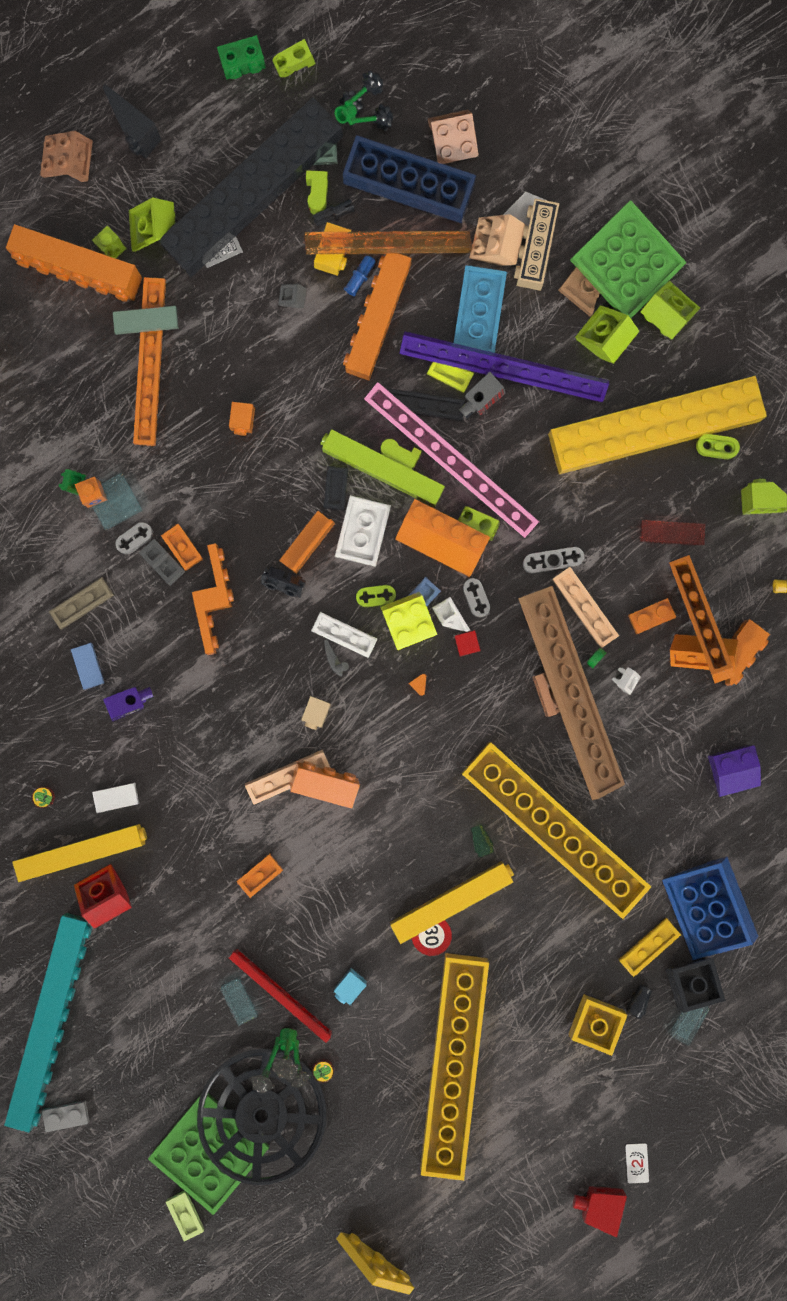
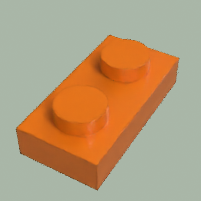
M179 524L161 535L185 571L203 560Z
M667 598L628 615L635 633L639 634L676 618V615Z
M269 854L242 876L237 883L251 898L280 874L283 869L273 856Z

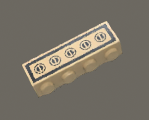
M535 198L533 206H528L526 218H530L529 226L525 225L523 238L526 239L525 246L521 245L518 258H521L522 261L521 266H516L514 278L518 279L516 286L541 291L559 203Z

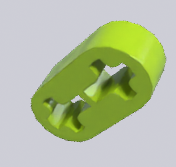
M388 585L362 588L356 594L357 602L362 607L386 605L394 602L396 598L394 588ZM388 589V592L392 593L393 596L389 597V601H385L384 597L377 598V594H383L384 590ZM363 592H367L368 595H375V598L369 599L368 603L360 600Z

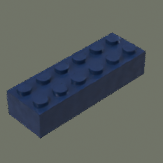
M357 135L343 172V184L459 223H462L476 179L474 174Z

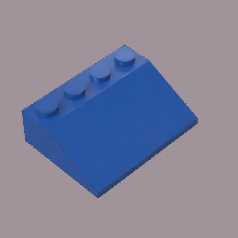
M728 857L701 864L662 880L693 960L753 945L758 938Z

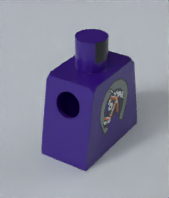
M133 687L103 700L111 720L115 721L144 709L143 703L154 699L150 687L141 691H137L136 687ZM131 697L136 699V702L132 705L126 703L127 699Z

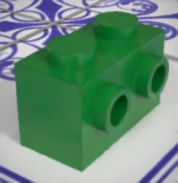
M257 35L217 47L226 80L238 79L248 73L255 74L266 68Z

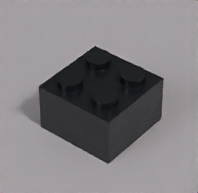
M705 957L666 969L678 1011L686 1013L726 1001L713 958Z

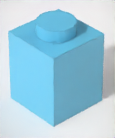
M350 968L334 987L335 997L341 1003L345 1004L347 1002L351 1005L366 987L367 981Z

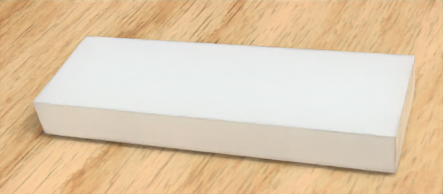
M320 612L311 630L369 658L377 641V638Z

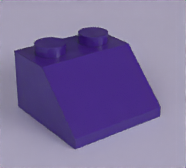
M746 745L708 756L719 797L761 786L760 763L755 745Z

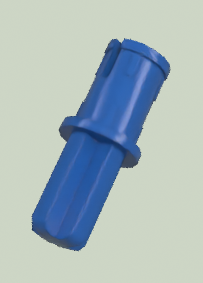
M366 255L357 270H353V276L346 287H344L348 294L356 296L363 282L368 280L366 277L375 265V259Z

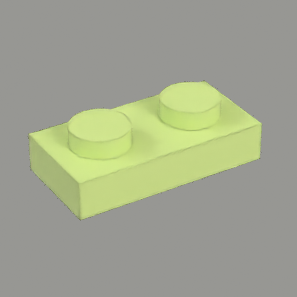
M186 1191L166 1200L168 1209L184 1241L204 1232L205 1228Z

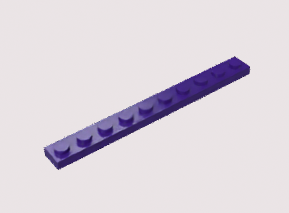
M406 331L404 332L400 354L486 375L491 372L494 377L599 402L604 401L609 386V380Z

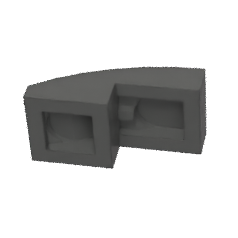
M155 539L139 552L170 586L185 573L184 569Z

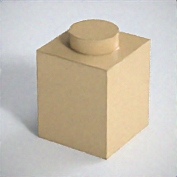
M310 696L302 717V721L306 722L304 726L317 730V727L322 728L331 704Z

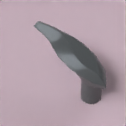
M326 639L324 642L328 663L332 670L342 677L343 671L348 670L349 665L346 662H339L328 639Z

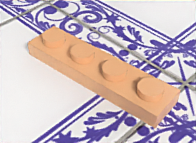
M571 567L552 579L600 648L619 636Z
M323 750L245 783L253 804L290 789V783L297 762L303 763V761H308L315 764V767L322 769L330 767Z

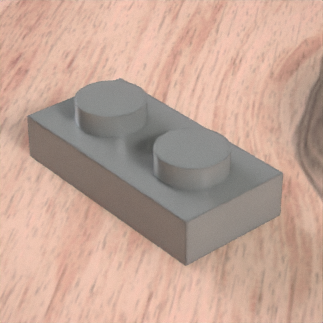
M86 1100L42 1110L46 1132L85 1125L90 1122Z

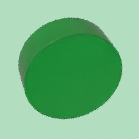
M599 648L588 660L587 664L593 669L606 655V652Z

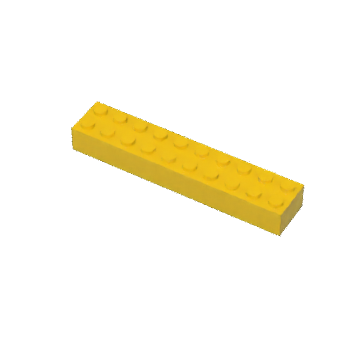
M756 376L551 429L548 435L558 472L563 474L700 438L705 434H715L762 421L767 415Z
M488 742L462 771L461 774L622 919L651 888L647 882L491 742Z
M445 953L420 1166L422 1176L464 1181L489 968L488 958Z

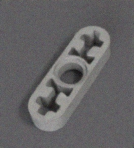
M578 547L533 553L525 557L523 568L528 573H539L576 567L583 562L584 553ZM572 551H575V554L580 556L576 563L573 562V559L565 560L566 565H563L561 553L564 552V557L570 556ZM555 554L558 556L559 564L557 566L549 565L547 561L549 555ZM540 556H544L543 562L546 568H542V564L536 565L535 569L527 566L530 558H533L534 561H541Z

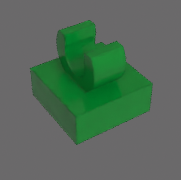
M65 469V472L61 473L63 481L62 484H59V487L63 491L79 495L75 484L85 481L86 475Z

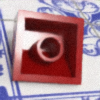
M111 864L74 885L81 915L94 929L132 908L128 893Z

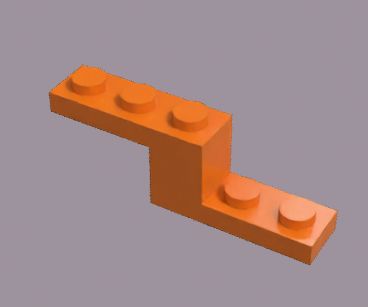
M217 544L207 545L217 587L192 592L206 655L216 654V648H219L217 637L212 635L211 628L214 627L212 615L208 616V612L232 607L231 602L234 601L232 589H228L226 582L230 581L227 568L223 569L224 552Z

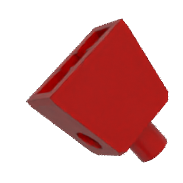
M590 1186L586 1197L574 1196L573 1208L583 1210L582 1217L584 1223L617 1237L627 1196L623 1189Z

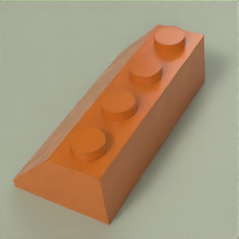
M414 499L395 540L470 577L490 537Z

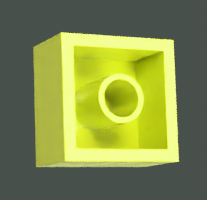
M420 592L380 607L397 650L437 635Z

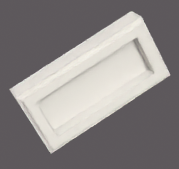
M135 783L92 792L97 813L139 804Z

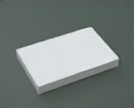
M350 495L335 557L376 567L391 505Z

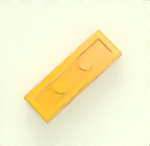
M665 918L626 952L619 961L634 977L681 934Z

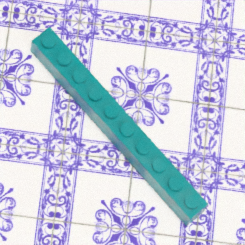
M69 913L61 917L4 1124L6 1127L29 1133L34 1126L37 1127L41 1118V1113H38L40 1105L43 1106L47 1093L44 1092L46 1084L49 1085L52 1078L51 1064L55 1063L58 1056V1051L56 1050L57 1042L60 1043L64 1034V1030L61 1029L63 1021H67L70 1009H67L68 1002L72 1001L75 994V988H73L74 980L79 978L81 968L78 967L80 959L84 958L87 949L84 946L86 938L89 939L92 931V926L84 917Z

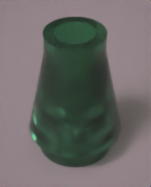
M483 825L471 828L474 850L478 857L494 853L493 847L495 845L486 833Z

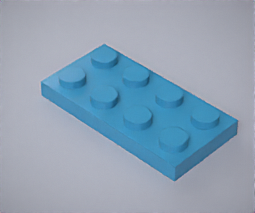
M465 266L454 343L495 353L506 271Z

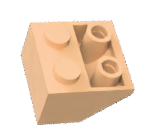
M510 214L479 218L469 258L499 266L516 265L526 224Z

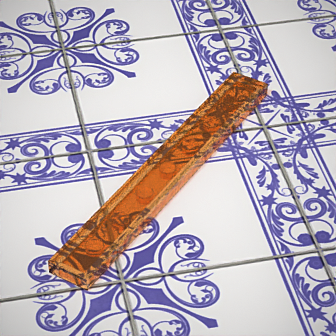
M469 231L304 233L306 254L471 253L473 248Z

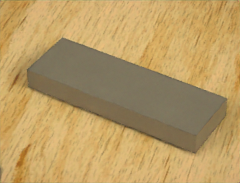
M101 577L50 610L49 613L62 630L113 597L114 594L104 578Z

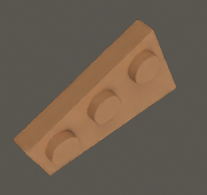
M575 267L558 291L588 316H592L600 293L580 270Z

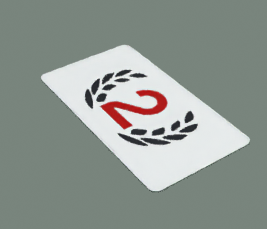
M627 1144L628 1183L649 1182L647 1144Z

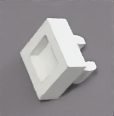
M628 667L626 670L619 668L618 671L623 674L622 678L616 679L613 677L612 680L622 691L631 695L641 676Z

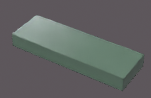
M176 306L113 312L114 332L116 335L179 329Z

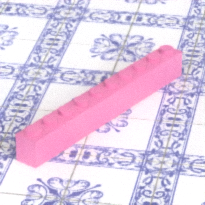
M377 383L364 398L524 538L538 524L539 521L380 383Z

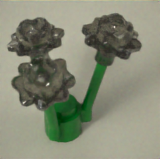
M289 1028L280 1031V1037H276L275 1045L266 1068L262 1070L261 1075L253 1076L249 1079L253 1083L254 1090L259 1093H267L268 1090L275 1088V1085L269 1079L272 1063V1071L277 1073L279 1078H285L287 1082H291L292 1087L306 1086L307 1080L311 1079L309 1073L302 1071V1065L299 1062L297 1031ZM280 1046L285 1051L284 1056L279 1061L273 1062ZM293 1048L295 1064L289 1056V1052L293 1050Z

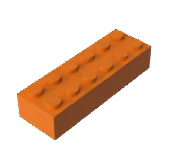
M15 224L6 245V249L11 254V257L17 261L18 265L24 268H29V266L35 267L42 274L48 275L52 273L60 280L66 282L69 279L76 281L78 286L96 288L97 292L104 295L108 293L114 294L121 301L127 302L128 299L134 301L142 281L139 271L133 264Z

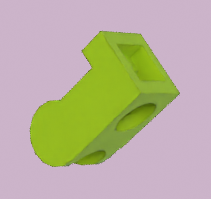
M305 39L278 53L273 58L274 66L280 77H287L294 71H298L306 66L309 68L316 64Z
M306 171L307 186H311V194L308 196V207L312 214H316L327 207L328 173L325 171Z
M387 439L381 445L382 455L412 470L422 451L415 447L410 452L400 447L393 439Z
M466 506L458 519L463 524L489 536L490 541H492L500 526L499 520Z

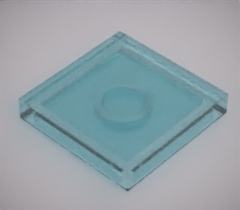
M122 473L101 484L107 501L92 506L106 531L143 511Z

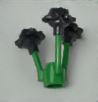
M369 70L368 73L364 72L362 74L364 78L362 80L364 84L362 89L357 94L354 90L350 92L345 91L343 97L339 100L342 105L335 109L334 114L338 122L342 124L349 122L350 125H353L355 123L373 121L377 123L378 129L382 128L384 131H387L388 127L392 126L394 118L389 106L385 107L383 104H380L379 108L375 109L373 116L355 117L359 115L360 109L364 106L361 102V96L364 93L372 92L376 96L378 93L383 92V79L378 73H373Z

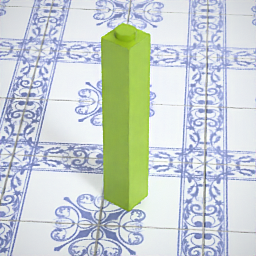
M332 429L329 434L326 433L321 441L324 453L434 508L444 491V485Z

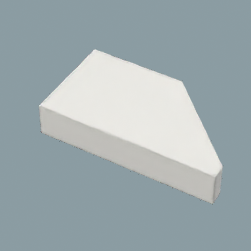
M451 597L432 607L442 626L464 632L470 631Z

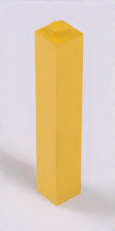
M140 824L18 859L13 861L18 882L143 846L145 845V840H147L145 829L141 828Z
M501 861L391 921L390 926L400 944L513 883L511 877L514 876V873L509 864L504 866Z

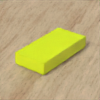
M436 362L432 363L427 372L428 375L465 393L474 375L469 370Z

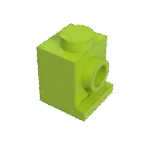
M108 226L92 240L103 255L115 259L126 250L120 238Z

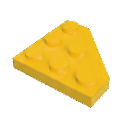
M341 1232L336 1238L372 1285L410 1294L415 1288L409 1281L410 1277L407 1273L396 1268L382 1254L375 1252L364 1244L355 1234Z

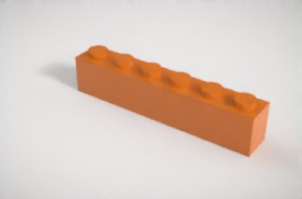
M387 250L385 256H381L378 268H381L379 275L374 276L371 287L374 288L373 292L366 297L364 307L367 308L365 314L360 315L357 326L360 327L357 334H353L350 346H353L351 353L346 354L343 365L346 366V373L370 381L411 266L410 257Z
M690 555L669 562L714 683L735 677L732 663Z

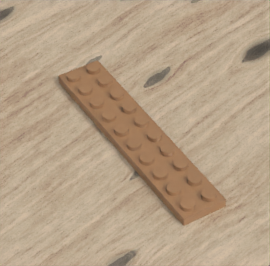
M553 586L518 599L591 798L595 800L624 786L625 783Z

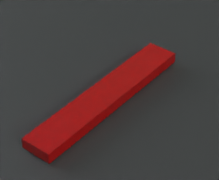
M235 949L229 959L327 1043L331 1038L332 1031L243 953Z

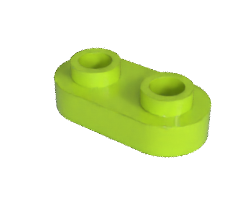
M705 434L698 439L696 449L702 456L732 459L738 454L740 445L732 437ZM708 443L710 445V448L705 449L703 447V444ZM724 446H729L730 452H726Z

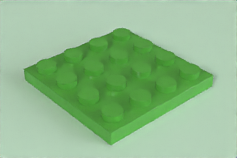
M631 200L570 259L616 311L629 315L630 318L686 264L685 260Z
M208 1094L204 1108L217 1109L218 1101ZM199 1096L149 1156L148 1160L214 1215L240 1182L221 1172L210 1161L202 1147L197 1129ZM203 1117L205 1136L211 1150L215 1153L223 1145L217 1131L216 1118ZM222 1118L223 1128L229 1139L238 1131L235 1119ZM243 1137L234 1147L244 1154L253 1156L254 1142ZM267 1143L262 1145V1156L269 1149L270 1145ZM230 1151L220 1159L223 1165L243 1176H246L252 1169V1163L237 1158Z

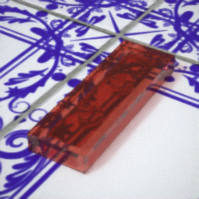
M642 520L640 542L703 546L705 542V524Z

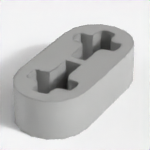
M146 523L136 524L117 538V550L123 554L133 553L152 539V528ZM140 528L148 529L145 538L143 536L136 538L140 534ZM131 539H133V541L129 543L130 548L128 550L126 548H121V546L123 545V540H126L128 542Z
M477 579L467 580L463 586V591L470 610L474 616L484 617L490 611V604L483 586ZM469 583L478 585L476 589L477 597H474L472 591H467V588L470 586ZM477 599H479L481 605H486L482 614L480 611H475Z

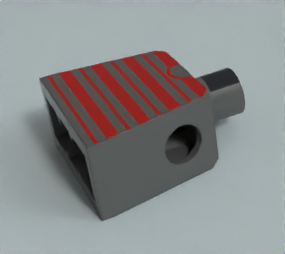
M489 372L465 395L468 402L459 411L467 419L475 411L481 415L505 395L504 387ZM477 397L484 398L481 402L475 401Z

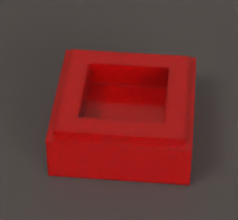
M475 631L454 636L459 656L480 651Z

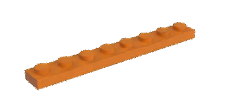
M144 277L142 309L165 306L166 280L164 278ZM163 330L140 332L134 445L156 446Z

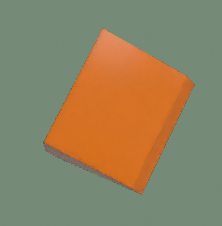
M422 674L408 683L421 696L425 695L426 674Z

